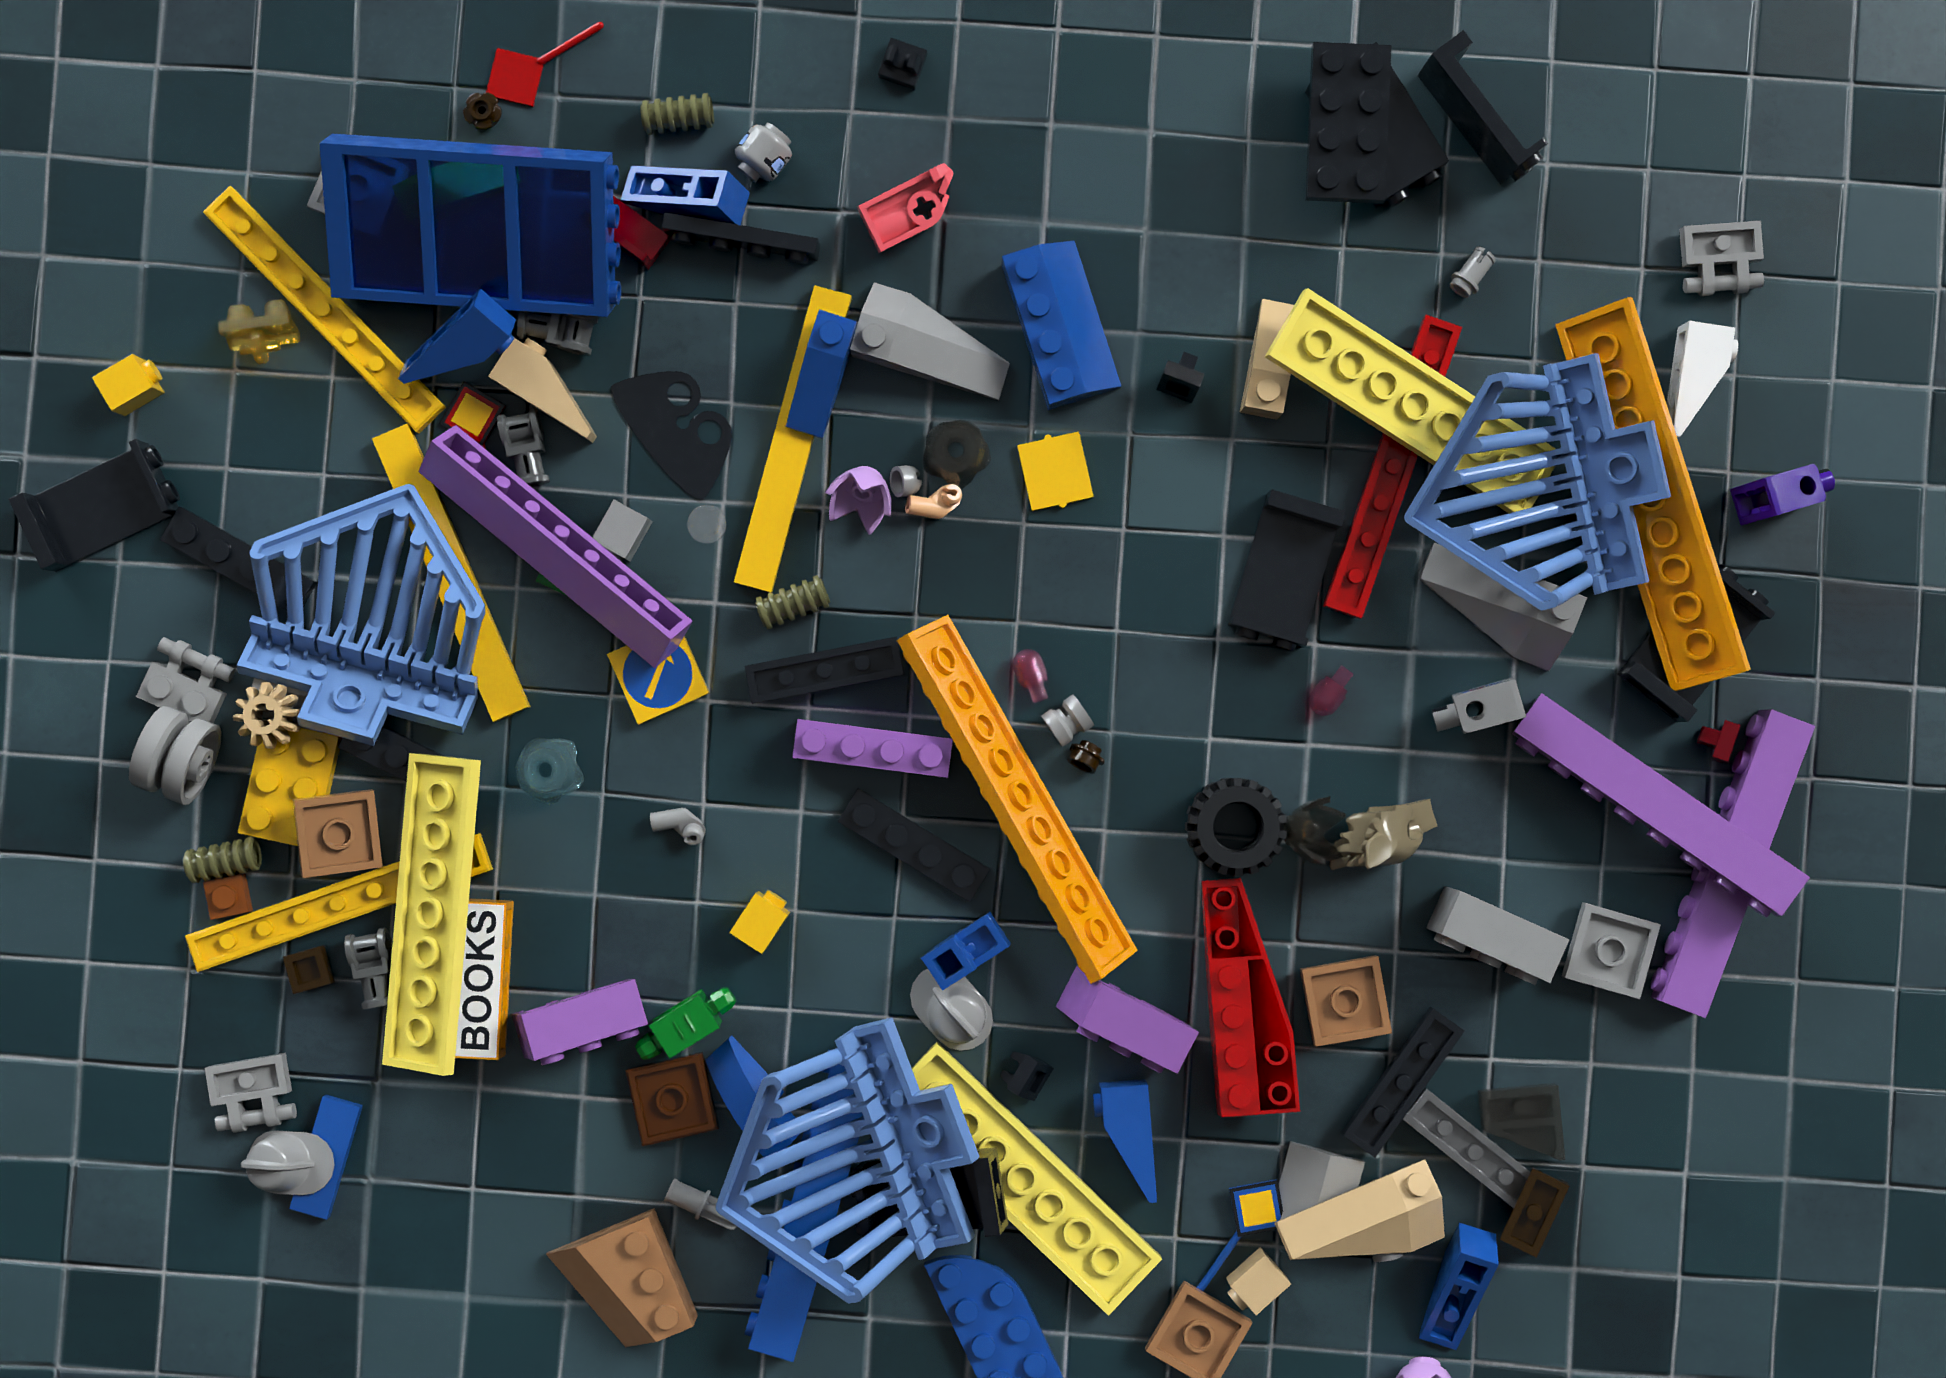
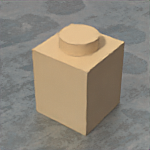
M1261 1247L1226 1277L1232 1288L1227 1292L1231 1299L1242 1311L1249 1307L1255 1315H1258L1291 1285L1287 1276Z

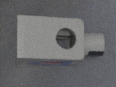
M1513 678L1452 694L1453 704L1431 709L1438 732L1460 726L1462 733L1466 734L1526 717L1517 683ZM1480 702L1482 704V713L1469 717L1466 712L1467 705Z

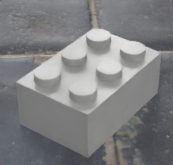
M1444 886L1426 927L1436 933L1435 941L1464 953L1467 946L1472 949L1469 954L1470 957L1500 969L1503 962L1507 964L1504 972L1533 985H1536L1538 979L1551 983L1569 942V939L1460 890Z

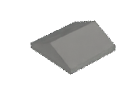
M1289 1141L1278 1182L1283 1206L1280 1220L1359 1187L1365 1161Z

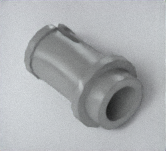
M1477 246L1460 271L1454 272L1451 275L1452 282L1450 283V288L1461 297L1468 298L1471 294H1476L1479 290V282L1496 262V258L1489 251L1483 258L1482 254L1485 251L1483 247Z

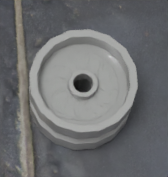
M162 706L148 720L137 740L129 766L130 783L148 792H157L162 788L165 798L183 805L190 804L204 788L212 773L221 745L222 731L220 726L197 718L189 722L187 713L169 706Z

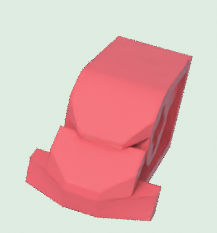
M945 163L857 206V210L879 253L932 227L940 220L950 196L945 193L954 174L952 169ZM920 198L923 203L930 202L932 204V209L928 211L929 219H925L923 215L916 216L913 209L918 206L916 199Z

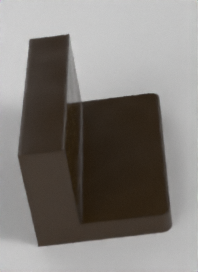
M1532 1167L1500 1236V1240L1537 1258L1570 1187L1568 1182L1561 1179L1558 1180Z

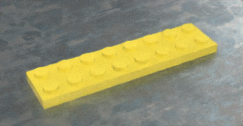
M1309 288L1303 290L1265 355V358L1433 465H1435L1475 398L1474 395ZM1511 419L1486 420L1475 437L1526 429ZM1545 442L1481 453L1464 454L1454 471L1555 450L1556 448ZM1555 466L1466 484L1465 486L1476 493H1483L1550 477ZM1538 496L1497 506L1508 513L1533 507Z
M409 753L382 1065L441 1076L454 1074L481 760Z
M936 1042L912 1067L919 1089L925 1090L947 1084L953 1085L976 1148L997 1147L1008 1220L1109 1316L1162 1260L1161 1255L945 1048Z

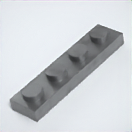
M1424 1088L1403 1120L1514 1208L1530 1171L1432 1092Z

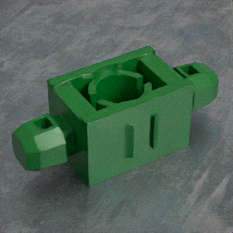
M728 987L721 988L711 993V998L708 999L704 991L700 989L653 1018V1023L649 1027L654 1034L648 1032L635 1045L640 1057L643 1060L651 1059L662 1052L661 1048H663L670 1059L720 1028L722 1020L718 1013L725 1014L733 1008L737 1001Z

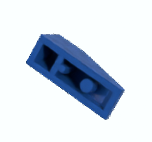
M631 166L621 201L627 205L661 214L671 213L741 225L750 192L729 171Z
M479 289L405 361L398 379L405 384L484 362L494 352L500 355L514 340V336L511 333L516 319L482 289Z
M819 309L804 355L786 423L787 428L823 439L851 354L850 347L857 327V321Z
M1145 1079L1099 1083L1100 1093L1093 1094L1094 1116L1102 1117L1105 1130L1149 1203L1157 1202L1148 1084Z
M1458 1223L1444 1253L1419 1332V1339L1457 1350L1499 1265L1496 1234Z

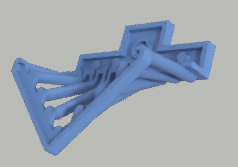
M1599 353L1543 365L1545 375L1512 372L1489 375L1404 515V519L1409 525L1541 611L1563 604L1590 586L1593 587L1594 595L1609 590L1649 582L1633 506L1671 497L1655 421L1652 420L1615 429ZM1505 388L1546 391L1550 395V400L1496 403ZM1554 416L1556 425L1475 437L1486 420ZM1560 440L1561 448L1454 471L1464 454ZM1563 464L1566 467L1567 473L1434 504L1444 489ZM1570 488L1572 497L1454 528L1438 520ZM1573 513L1577 515L1578 521L1505 543L1489 550H1485L1471 541L1475 538ZM1579 536L1582 538L1583 545L1520 572L1503 562L1504 560ZM1587 561L1588 569L1551 592L1535 583L1576 564Z
M405 484L254 542L249 554L262 618L252 615L249 620L251 636L237 663L239 674L308 692L297 716L299 726L371 746L375 745L388 714L463 735L478 699L477 677L470 675L481 623L485 615V603L412 484ZM394 513L370 617L356 644L354 643L374 528L380 518ZM410 517L415 528L410 536V549L393 622L382 650H378ZM357 527L358 532L343 615L333 637H330L337 542L340 533ZM321 541L315 619L309 631L304 629L301 553L303 547ZM427 546L433 557L427 565V577L413 641L403 657L401 656L402 647ZM284 555L288 618L286 624L279 623L268 566L269 560ZM444 575L450 586L444 594V605L434 655L428 663H425L424 658L441 581ZM461 603L465 610L466 622L457 664L454 668L447 669Z
M892 1017L855 1026L835 1040L837 1048L781 1071L770 1073L762 1079L716 1203V1211L848 1304L861 1301L914 1251L918 1260H922L937 1248L965 1244L975 1237L950 1168L975 1162L980 1157L953 1085L947 1084L925 1090L919 1089ZM838 1064L846 1069V1071L779 1099L782 1089L789 1084ZM842 1089L854 1090V1094L767 1130L771 1118H780L791 1111ZM859 1112L863 1114L860 1118L755 1161L760 1149H768L774 1144L842 1115ZM869 1134L872 1139L745 1190L748 1181L758 1179L775 1169L851 1138ZM880 1158V1163L786 1206L775 1213L762 1215L750 1207L754 1203L847 1165ZM889 1182V1187L801 1237L795 1238L781 1228L866 1186ZM897 1204L898 1212L837 1257L827 1260L813 1250L816 1246L882 1208ZM906 1227L909 1235L860 1280H856L844 1272L897 1231Z

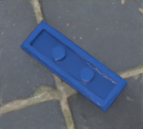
M330 1095L322 1096L311 1134L318 1135L326 1141L332 1150L335 1163L333 1175L327 1185L316 1193L293 1195L289 1209L326 1220L331 1216L363 1105Z

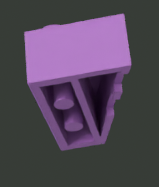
M1076 966L1055 1006L1079 1025L1076 1031L1095 1042L1101 1036L1111 1041L1109 1045L1111 1049L1128 1058L1134 1052L1143 1057L1141 1060L1142 1064L1159 1073H1162L1165 1067L1178 1074L1199 1033L1184 1021L1144 1000H1139L1121 991L1119 987L1111 983L1107 984L1098 980L1090 984L1086 975L1078 966Z
M626 979L582 992L579 995L560 1001L555 1000L525 1012L522 1010L512 1013L524 1058L533 1061L540 1059L541 1065L564 1059L563 1051L578 1047L579 1053L599 1048L602 1046L601 1039L613 1035L616 1036L617 1041L640 1034L638 1027L648 1024L635 979Z

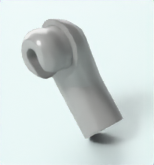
M677 808L650 813L653 832L674 829L685 838L684 842L688 845H698L702 842L706 833L705 826L688 809Z

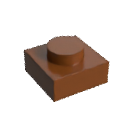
M246 873L203 882L210 920L253 911Z

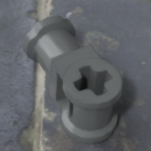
M520 311L517 321V337L525 339L527 336L544 339L549 346L562 351L591 356L590 338L593 325L598 324L599 317Z
M530 408L529 413L507 418L504 414L498 415L497 425L507 457L514 460L517 476L531 487L549 483V475L544 474L540 455L541 453H546L543 442V426L537 408Z
M384 927L379 928L377 933L358 937L354 934L346 935L344 940L345 954L352 970L353 980L361 978L365 999L361 1003L362 1009L387 1005L389 990L388 973L390 972L392 940L389 931ZM375 946V949L363 950L365 947Z

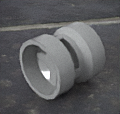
M1074 694L1063 700L1062 706L1057 710L1050 709L1041 715L1062 747L1071 742L1073 735L1077 732H1086L1094 726L1091 718Z

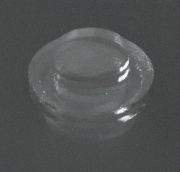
M701 505L695 508L689 515L687 523L691 536L698 542L705 544L714 543L722 538L727 527L726 518L722 511L712 505Z

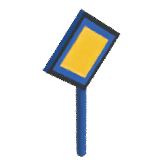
M1277 1179L1229 1188L1236 1232L1197 1286L1198 1289L1202 1291L1206 1289L1242 1236L1277 1230L1274 1223L1280 1220L1283 1213Z

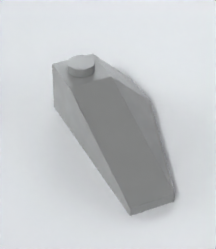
M873 283L863 306L850 347L851 355L854 358L998 401L1010 365L1008 361L911 293Z
M1437 543L1432 544L1419 577L1425 585L1472 621L1475 627L1491 637L1511 657L1545 671H1550L1573 635L1587 597L1577 594L1557 607L1541 611ZM1544 580L1535 582L1549 592L1560 587Z

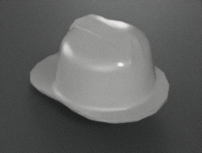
M928 969L921 972L915 979L910 993L912 1008L918 1018L941 1043L950 1049L963 1051L973 1049L985 1041L991 1032L993 1024L992 1010L985 998L966 977H963L943 991Z
M278 1130L265 1132L257 1137L247 1154V1158L241 1162V1168L246 1169L249 1180L257 1188L270 1193L289 1195L314 1194L321 1190L332 1178L335 1166L332 1150L328 1143L318 1135L307 1132Z

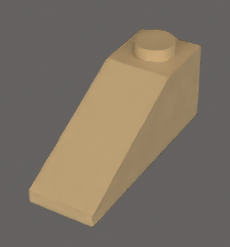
M1266 299L1261 301L1240 413L1277 420L1284 412L1291 374L1265 358V355L1294 306L1292 304Z
M514 338L488 377L593 443L597 436L554 365L544 357L547 350L529 338L524 343Z

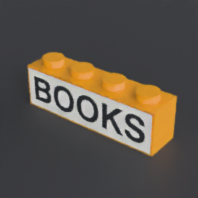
M469 899L455 1058L499 1060L506 1055L514 901Z

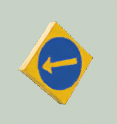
M685 636L677 650L656 668L652 667L627 645L607 654L638 725L710 694Z

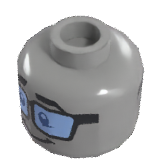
M768 122L765 126L753 125L735 149V155L741 162L737 167L738 170L755 183L759 178L769 182L775 180L792 157V151L789 147L791 140L777 127Z

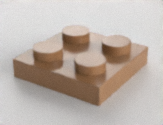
M373 789L293 799L302 878L383 867Z
M1377 955L1300 968L1313 1045L1315 1047L1392 1033L1380 962Z
M1183 1280L1145 1346V1350L1191 1378H1221L1251 1327L1252 1321L1250 1318Z

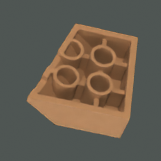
M655 1208L546 1253L549 1259L625 1347L658 1342L692 1328L698 1317L697 1311Z

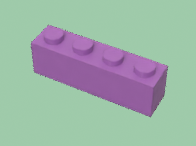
M797 719L792 758L948 778L953 739Z

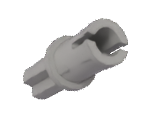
M674 1178L664 1199L665 1202H670L695 1214V1219L697 1220L702 1217L729 1230H734L737 1227L716 1211L718 1198L710 1195V1190H707L705 1193Z

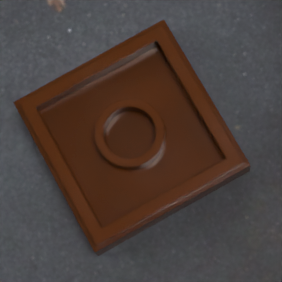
M703 1052L625 1070L642 1146L719 1129Z

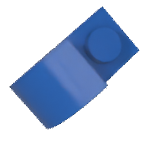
M988 912L940 942L924 954L921 959L943 991L973 972L987 960L1008 948L1011 943L991 912Z

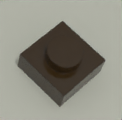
M324 945L283 957L293 994L335 982Z

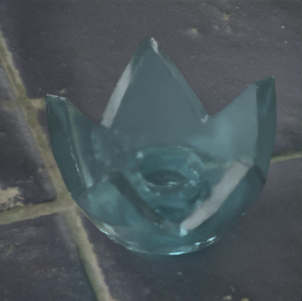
M539 737L530 740L522 749L515 766L516 780L520 788L536 801L546 805H552L558 802L563 795L578 789L584 783V776L576 763L577 750L575 743L561 738L545 739ZM544 762L549 763L552 767V773L549 777H543L539 773V767Z

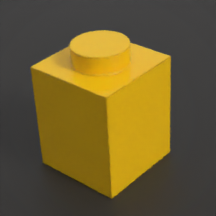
M134 354L127 356L92 377L111 411L123 416L130 414L165 393L159 384L162 376L151 360L146 361Z
M767 890L765 895L759 891L756 892L729 933L762 954L790 914V911L784 908L787 902L770 890Z

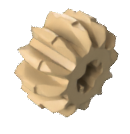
M262 682L259 690L255 687H248L246 689L249 701L245 699H237L235 701L236 705L244 710L243 714H235L232 718L234 721L245 723L239 729L238 734L240 736L251 734L250 745L259 746L263 742L267 749H273L276 747L277 740L282 744H288L291 741L287 730L299 732L301 729L297 723L292 722L293 717H297L300 709H292V706L298 701V697L294 694L286 696V686L278 684L273 689L270 682ZM263 711H274V719L263 720Z

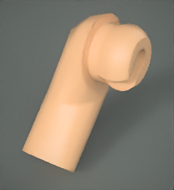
M948 484L939 488L928 498L909 495L906 500L905 512L906 514L941 519L960 504L962 491L957 485Z

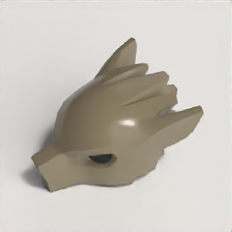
M1430 799L1401 805L1369 807L1367 812L1353 813L1347 817L1346 823L1349 831L1340 833L1341 839L1335 841L1331 852L1330 869L1335 870L1347 866L1366 867L1368 870L1377 866L1399 864L1409 859L1420 846L1423 833L1437 827Z

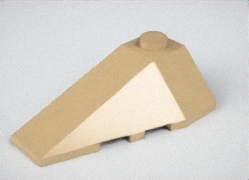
M1426 1159L1274 1223L1290 1260L1410 1253L1445 1238L1442 1195Z

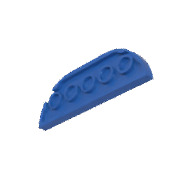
M948 1255L924 1262L925 1269L977 1378H1064L1028 1299L1017 1282L1008 1273L995 1264L992 1265L967 1255Z

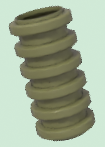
M703 93L702 98H697L695 94L690 95V99L679 96L678 100L673 101L672 97H667L666 102H661L659 98L654 99V103L643 100L640 106L642 125L647 135H653L655 130H658L659 134H663L665 129H670L671 132H677V128L688 131L689 127L694 126L695 130H699L701 125H706V128H712L714 124L713 104L708 93Z
M815 575L813 576V581L802 580V585L796 586L794 583L790 585L791 589L785 591L784 588H780L778 594L774 595L773 592L767 593V598L756 597V608L764 627L769 630L773 628L772 624L778 623V625H783L785 619L789 618L790 621H794L796 615L800 614L801 617L807 616V611L812 610L813 613L818 612V607L829 608L830 600L822 579Z
M253 837L245 838L244 842L241 839H237L232 844L230 842H222L220 847L217 844H213L208 849L205 846L198 847L197 851L189 849L186 850L183 856L184 871L192 883H199L201 878L204 881L212 880L213 876L217 879L223 878L225 873L228 876L235 875L237 871L240 874L247 873L249 868L252 871H257L262 864L261 850L258 842Z

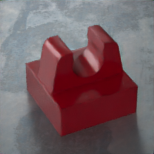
M1725 720L1721 731L1702 726L1697 743L1715 749L1712 760L1728 765L1740 731V724Z

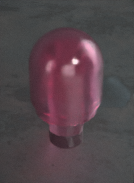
M1024 649L1018 652L1013 660V669L1018 683L1021 684L1022 689L1029 688L1034 703L1048 699L1043 682L1048 680L1046 676L1048 673L1041 655L1032 649Z
M1341 665L1331 679L1328 676H1325L1323 680L1321 679L1309 696V705L1313 712L1321 716L1333 714L1345 700V695L1348 691L1344 687L1354 674Z

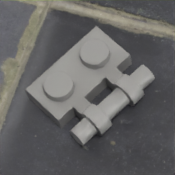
M1761 221L1683 226L1679 229L1682 267L1698 266V277L1683 279L1684 293H1698L1699 296L1713 295L1715 291L1732 290L1734 294L1747 293L1749 289L1763 287V273H1749V263L1760 262L1764 259ZM1732 264V275L1715 276L1714 265Z
M163 637L158 644L157 651L169 656L168 665L165 666L158 662H151L136 697L160 708L162 706H169L185 712L189 721L197 718L214 723L227 693L213 686L217 678L229 683L234 677L235 668L223 664V659L213 654L206 656L192 650V645L182 640L174 642ZM186 664L201 670L199 680L182 673Z
M286 1053L217 1064L205 1068L210 1105L226 1104L228 1114L216 1116L215 1126L218 1132L232 1130L233 1133L247 1131L248 1126L265 1123L268 1127L281 1125L283 1120L296 1118L297 1110L295 1104L280 1105L277 1095L292 1091ZM261 1098V1109L245 1110L243 1101Z

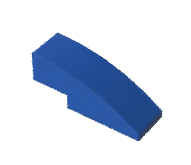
M731 1035L705 1061L725 1105L743 1131L761 1081L768 1074ZM783 1090L781 1091L779 1098H780V1097L782 1096V1094L784 1093ZM789 1112L780 1118H771L767 1130L793 1120L796 1117ZM798 1135L774 1144L768 1149H760L759 1153L766 1157L783 1150Z

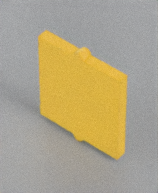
M1079 431L1051 437V435L1047 434L1042 440L1017 445L1031 511L1058 505L1060 508H1065L1067 503L1094 497Z

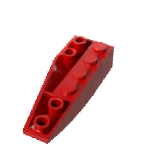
M1241 878L1201 881L1207 993L1217 1115L1220 1117L1300 1112L1294 1034Z

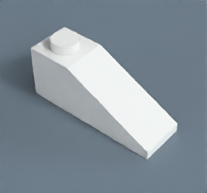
M1688 321L1678 327L1667 398V407L1677 438L1688 427L1730 367V363L1734 362L1738 352V340L1734 339V327Z

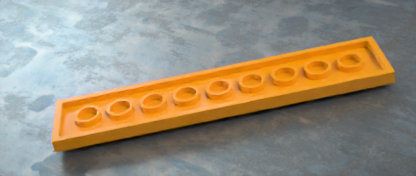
M1633 297L1621 299L1555 324L1566 360L1599 353L1615 429L1652 420L1655 421L1671 497L1634 505L1633 509L1649 576V582L1638 584V588L1670 688L1678 691L1751 670Z
M946 615L904 635L897 642L903 651L905 660L914 670L922 684L923 692L931 700L941 718L944 729L950 734L958 748L962 761L971 771L980 787L983 798L989 803L998 819L1001 830L1007 835L1015 849L1020 864L1028 872L1038 890L1040 899L1050 911L1057 924L1059 933L1065 938L1073 952L1078 967L1084 972L1090 984L1101 980L1138 950L949 615Z

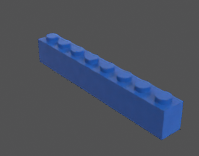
M838 1064L822 1072L828 1073V1078L846 1071V1069ZM842 1089L814 1101L811 1109L816 1110L854 1094V1090ZM862 1112L845 1114L807 1130L803 1133L801 1142L860 1118L863 1114ZM859 1137L845 1140L804 1157L803 1163L795 1161L793 1170L855 1146L858 1143ZM851 1164L796 1186L792 1201L784 1199L782 1208L848 1178ZM841 1199L784 1225L783 1229L795 1238L807 1234L836 1217ZM829 1240L816 1246L813 1250L824 1257ZM769 1249L767 1260L774 1261L770 1276L765 1274L761 1276L756 1293L757 1298L763 1299L759 1313L751 1311L744 1335L751 1336L748 1349L794 1362L817 1281Z

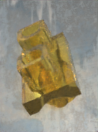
M282 299L268 301L265 304V316L254 317V312L250 306L243 304L229 306L227 321L219 322V333L225 336L231 351L239 350L241 355L253 354L257 364L268 363L269 352L280 351L282 344L300 342V332L292 320L290 309Z

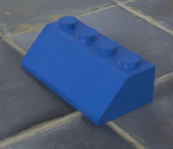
M1075 241L1038 244L1002 256L1001 266L1048 411L1121 388Z

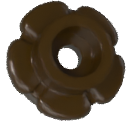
M484 92L483 94L474 93L467 98V107L464 108L463 114L469 124H474L476 129L486 130L498 123L501 118L502 109L498 106V99L489 92ZM481 107L486 109L483 114L479 113Z
M1081 740L1080 744H1072L1069 750L1071 753L1067 760L1077 769L1094 774L1099 765H1104L1105 760L1100 757L1102 750L1097 745Z

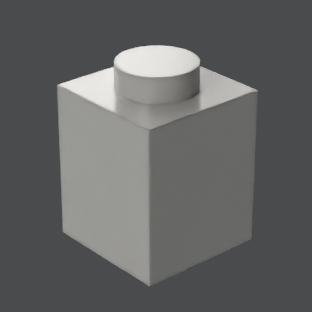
M613 499L592 538L617 559L620 560L623 557L631 562L653 521Z

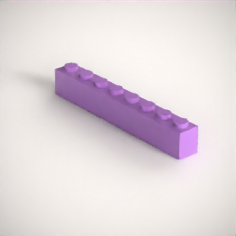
M457 425L431 441L418 471L421 475L652 667L656 668L677 650L693 622L689 617Z
M1542 693L1528 710L1526 717L1520 721L1512 733L1518 738L1515 744L1533 757L1537 752L1550 760L1548 767L1565 779H1568L1571 774L1584 783L1580 788L1584 793L1598 802L1604 797L1616 806L1613 811L1616 815L1632 825L1636 820L1649 828L1646 834L1648 837L1665 848L1670 843L1683 852L1679 857L1681 860L1698 871L1703 866L1716 875L1713 881L1731 894L1738 890L1749 897L1750 900L1747 902V905L1766 918L1770 913L1775 916H1782L1810 878Z
M1772 709L1759 710L1749 720L1746 728V736H1749L1744 750L1739 751L1732 765V771L1735 772L1730 787L1727 786L1723 790L1718 804L1719 808H1721L1720 816L1768 849H1770L1815 729L1814 725ZM1703 866L1700 871L1693 868L1691 879L1694 883L1690 894L1684 896L1679 905L1678 916L1681 918L1676 931H1672L1666 940L1664 952L1667 955L1662 968L1659 967L1652 977L1651 989L1653 993L1651 998L1706 1018L1750 898L1738 890L1731 894L1713 881L1716 875Z

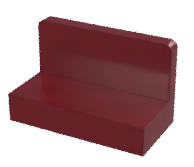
M613 196L614 204H618L620 209L619 226L614 228V243H619L621 251L649 270L671 238ZM584 210L580 216L585 224L592 229L591 213Z

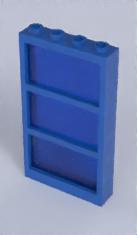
M331 134L319 143L331 298L462 307L479 289H482L504 310L608 317L613 308L619 305L621 300L620 281H615V267L619 266L621 250L620 244L614 243V228L619 226L620 209L619 205L614 204L613 189L616 190L619 183V169L617 165H613L612 152Z

